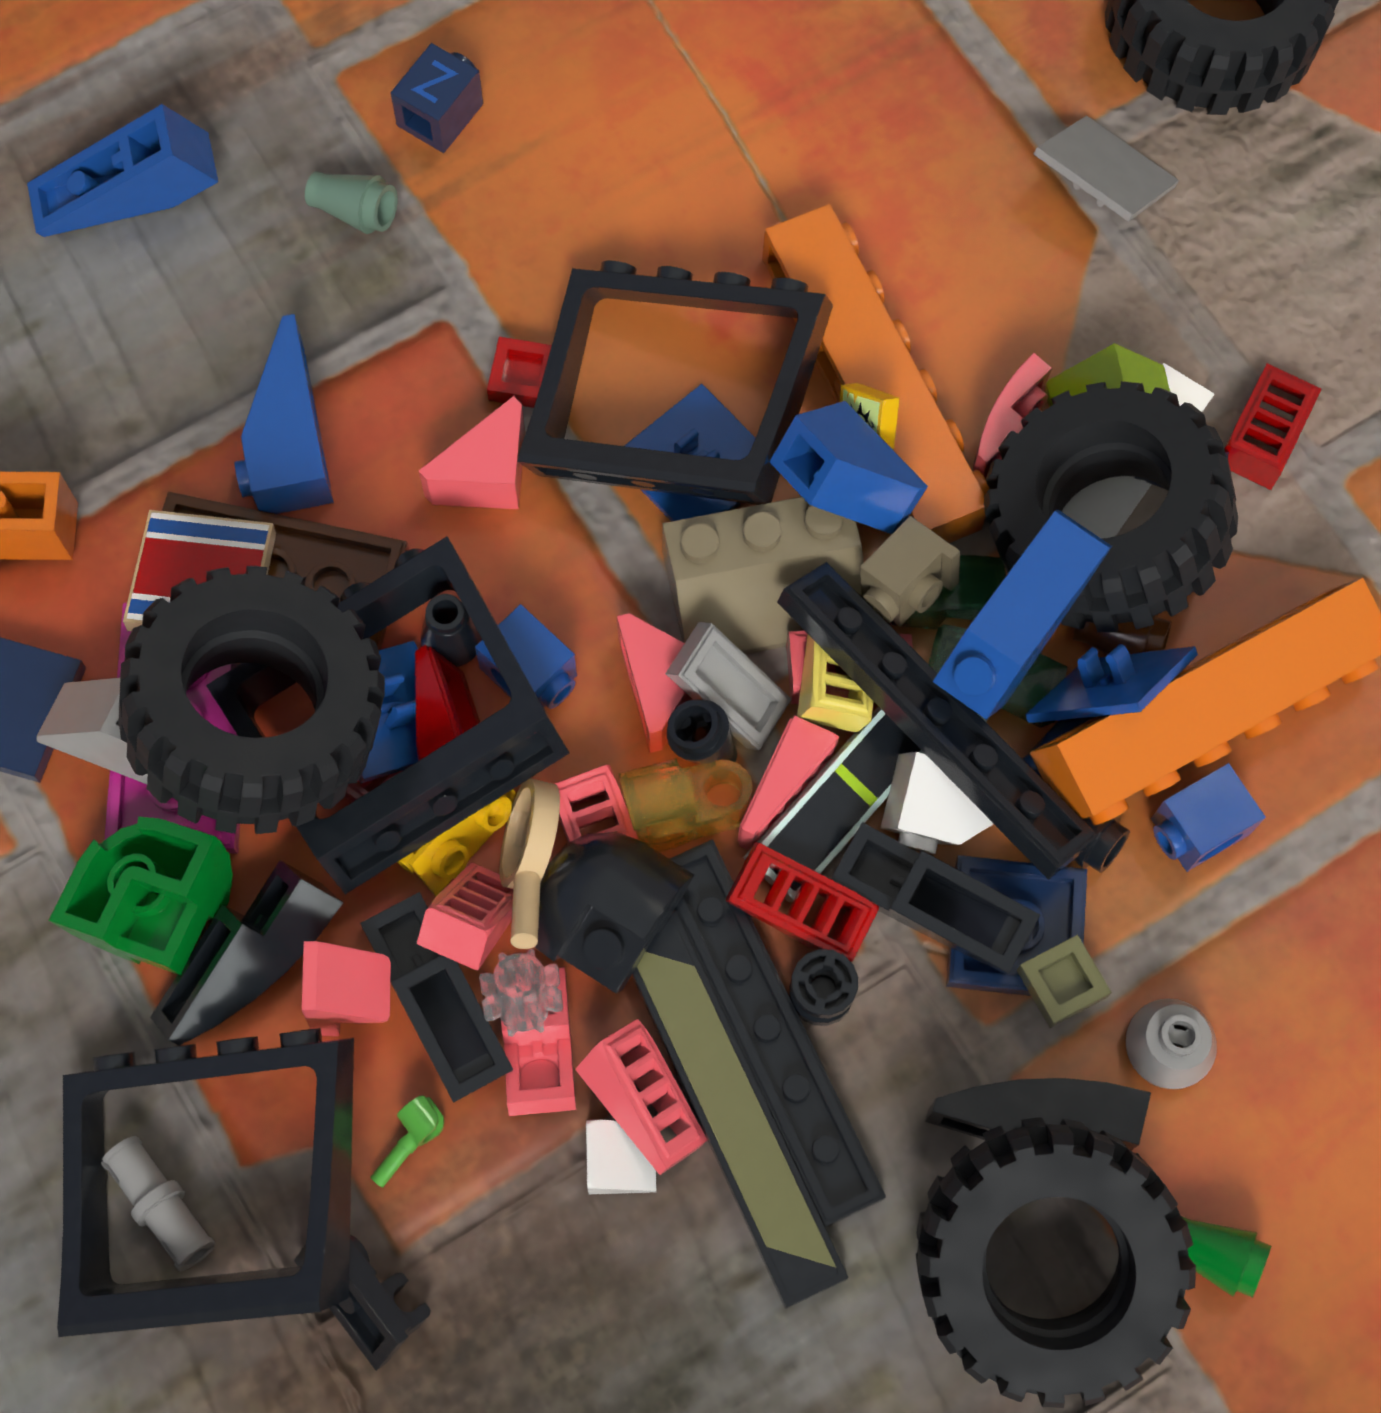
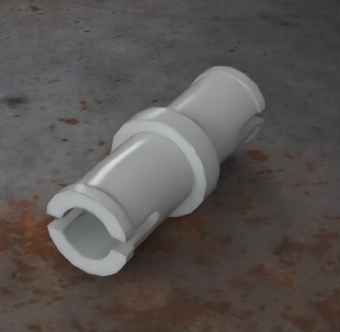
M132 1136L124 1139L103 1156L101 1165L105 1170H108L134 1206L131 1210V1216L138 1226H148L175 1263L174 1266L178 1271L182 1272L193 1267L214 1249L215 1241L207 1235L182 1199L185 1195L183 1188L178 1181H168L142 1146V1141L139 1137Z

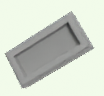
M698 622L665 673L693 700H709L718 704L728 717L731 735L747 749L760 751L791 701V698L712 623Z

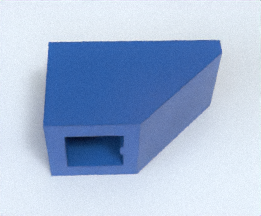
M846 401L795 415L770 460L774 468L809 505L889 534H893L910 516L928 487Z

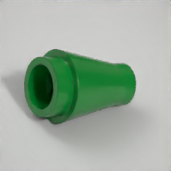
M1182 1216L1188 1224L1193 1245L1188 1248V1254L1196 1265V1272L1232 1297H1234L1237 1291L1253 1298L1272 1246L1257 1240V1232L1191 1220Z

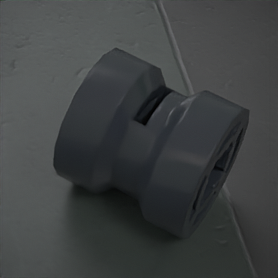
M818 949L807 953L797 963L789 986V997L798 1016L803 1021L814 1026H828L839 1022L848 1014L858 991V975L855 967L845 955L834 950Z

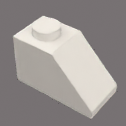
M919 752L898 754L880 829L899 833L898 842L913 850L920 852L922 850L926 853L935 854L938 844L960 845L993 825L987 816L926 754Z

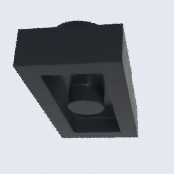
M350 1235L349 1299L329 1309L377 1371L387 1364L409 1335L420 1328L429 1317L431 1310L425 1302L414 1311H402L394 1302V1296L409 1281L403 1273H395L380 1283L375 1276L377 1272L370 1264L365 1247L356 1237ZM306 1244L294 1260L297 1266H303Z

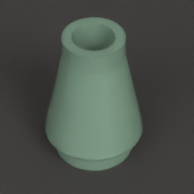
M315 171L310 175L305 187V201L308 206L321 209L365 234H370L375 230L380 232L386 231L396 214L398 203L397 191L393 185L386 184L384 178L380 175L326 174Z

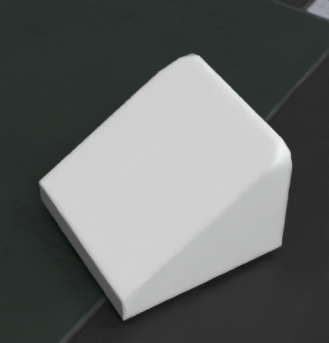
M586 1120L588 1193L656 1192V1170L617 1121Z

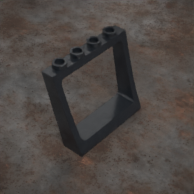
M612 260L603 261L600 271L572 268L542 384L517 462L542 477L755 505L771 503L780 473L770 463V460L795 415L800 413L833 308V304L826 294L808 292V285L806 283L790 278H774L771 288L749 286V278L731 272L715 273L712 283L693 281V274L691 272L672 266L658 267L656 277L636 275L637 269L634 266ZM609 298L798 318L765 415L751 451L745 458L729 460L564 439L594 307L600 300Z
M448 536L425 550L416 548L402 553L396 560L394 569L370 584L366 582L352 584L342 593L338 609L342 613L348 609L356 612L366 625L363 639H366L446 590L456 591L509 687L511 700L501 710L330 817L319 819L317 814H315L314 820L297 826L316 859L345 894L569 754L568 749ZM235 663L231 664L230 671L206 686L238 736L266 738L255 721L256 709L297 682L285 673L266 665Z
M321 1028L292 1031L279 1034L281 1047L259 1049L258 1036L217 1041L218 1055L197 1057L196 1044L155 1049L156 1062L136 1065L135 1052L93 1057L94 1070L63 1075V1237L57 1324L58 1337L315 1313L349 1299L354 1037L322 1041ZM302 1066L312 1068L316 1073L317 1086L310 1205L303 1266L130 1284H117L114 1282L110 1274L106 1171L101 1165L102 1158L105 1155L103 1098L109 1090Z

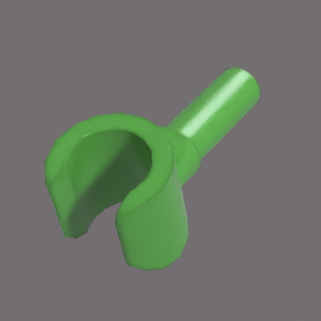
M418 1096L398 1112L397 1117L408 1133L397 1141L398 1143L371 1175L370 1178L383 1188L410 1153L412 1154L418 1146L428 1143L443 1131L444 1117L431 1098Z

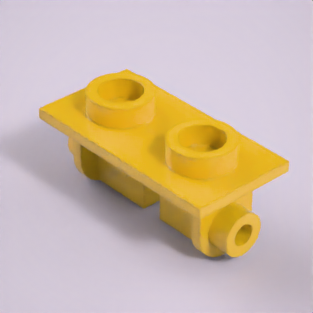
M512 789L397 863L413 875L415 872L431 893L437 896L452 879L456 878L465 869L470 858L487 839L507 822L512 811V804L517 795L516 792Z

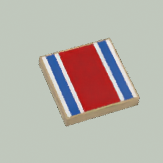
M149 510L123 619L127 631H132L133 628L142 625L143 612L156 599L164 598L170 603L171 587L188 578H193L198 585L206 582L207 571L228 567L231 575L246 574L247 566L267 567L266 575H268L276 537L273 523Z

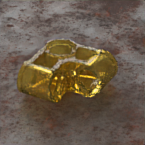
M675 758L619 773L633 830L637 831L640 841L658 852L682 846L698 838L740 827L753 799L751 776L740 764L730 760H716L711 763L681 769ZM727 783L733 785L741 792L740 798L729 806L715 805L706 797L712 787L718 784Z

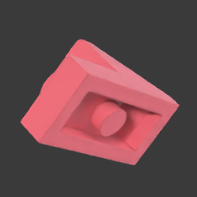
M304 941L302 1012L310 1029L321 1028L322 1036H340V1023H383L388 1021L390 1017L391 962L389 957L380 953L329 943Z

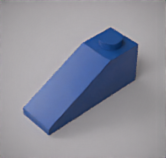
M161 104L27 183L36 233L47 237L170 209L219 181L209 133Z
M295 314L282 316L241 435L245 459L234 462L242 498L253 496L259 511L274 514L334 503L304 343Z
M1055 510L967 628L933 680V683L987 720L1008 702L1112 546L1060 510Z

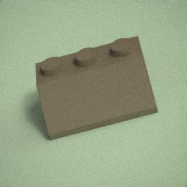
M803 497L662 523V554L683 643L687 641L698 622L712 623L744 654L786 647L788 631H801L804 629L777 601L784 588L825 562L861 596L860 566L864 561L856 521L811 506Z

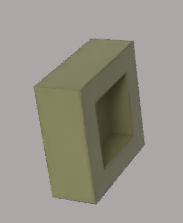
M1078 935L1020 964L1017 969L1019 976L1049 1028L1101 1002L1112 993Z

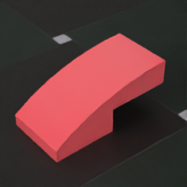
M565 967L499 973L504 1052L513 1068V1071L506 1074L509 1116L576 1110Z

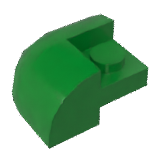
M138 816L137 824L119 829L102 843H98L93 839L78 860L48 921L71 935L116 956L140 964L142 961L181 975L207 919L213 920L222 904L227 906L229 903L233 877L230 854L223 843L213 835L164 819Z

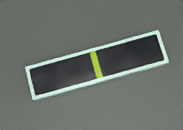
M878 706L872 713L871 722L848 739L757 842L821 873L855 835L861 823H865L889 796L898 754L910 752L925 753ZM749 850V851L745 854V856L743 857L745 860H746V858H747V856H748L750 850ZM769 866L764 879L772 886L779 872ZM793 880L785 896L788 902L794 901L801 884Z

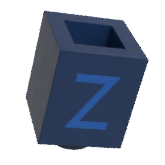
M433 43L427 47L390 93L397 126L442 153L446 152L483 105L480 73L475 65L462 54L456 52L450 54Z

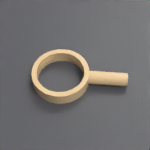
M532 778L523 782L512 804V811L504 832L499 867L501 885L513 889L511 944L519 949H530L538 944L540 882L553 850L560 812L558 786Z

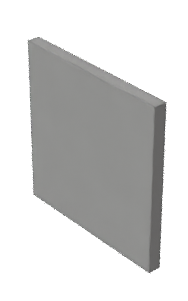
M1087 115L1039 145L1034 152L1036 157L1072 181L1075 190L1083 189L1097 199L1096 203L1099 207L1107 206L1128 222L1174 189L1179 182L1177 178Z

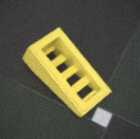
M807 634L797 717L810 723L858 733L871 722L874 701L850 676L826 671L827 663L839 665ZM826 685L849 690L848 698L827 694Z

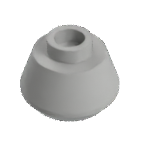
M1160 999L1148 1003L1134 1015L1127 1028L1125 1041L1128 1058L1137 1073L1155 1086L1165 1089L1190 1087L1203 1079L1214 1064L1217 1053L1214 1029L1206 1016L1195 1006L1177 999Z

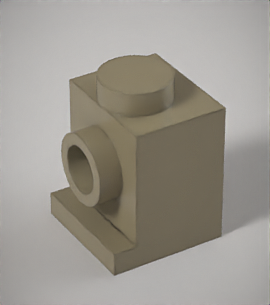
M909 516L860 566L861 597L887 623L893 621L898 626H901L915 611L919 613L926 611L938 598L943 586L952 591L958 585L960 551L915 518Z

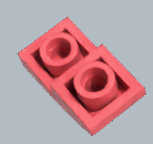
M1035 353L1020 366L1006 384L987 419L972 471L979 470L985 479L990 464L995 459L1002 460L998 448L1008 433L1014 431L1019 434L1023 429L1021 420L1036 407L1041 409L1048 399V395L1044 390L1052 368Z

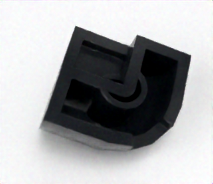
M617 831L610 833H588L564 845L549 862L540 882L538 944L535 948L553 961L560 958L564 959L617 994L626 986L655 935L665 927L695 875L642 841Z

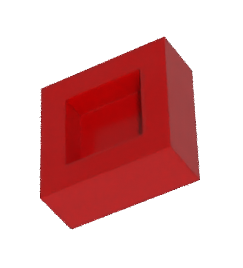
M499 336L487 386L488 400L505 403L514 396L522 406L534 408L552 345Z

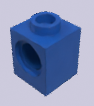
M520 604L498 626L543 707L547 706L549 709H553L561 704L575 687L576 681L574 678L577 676L575 654ZM481 640L475 646L479 668L511 698L509 687L483 640Z
M1228 763L1164 800L1151 820L1155 824L1153 827L1154 836L1162 851L1172 860L1178 858L1186 872L1249 836L1266 816Z

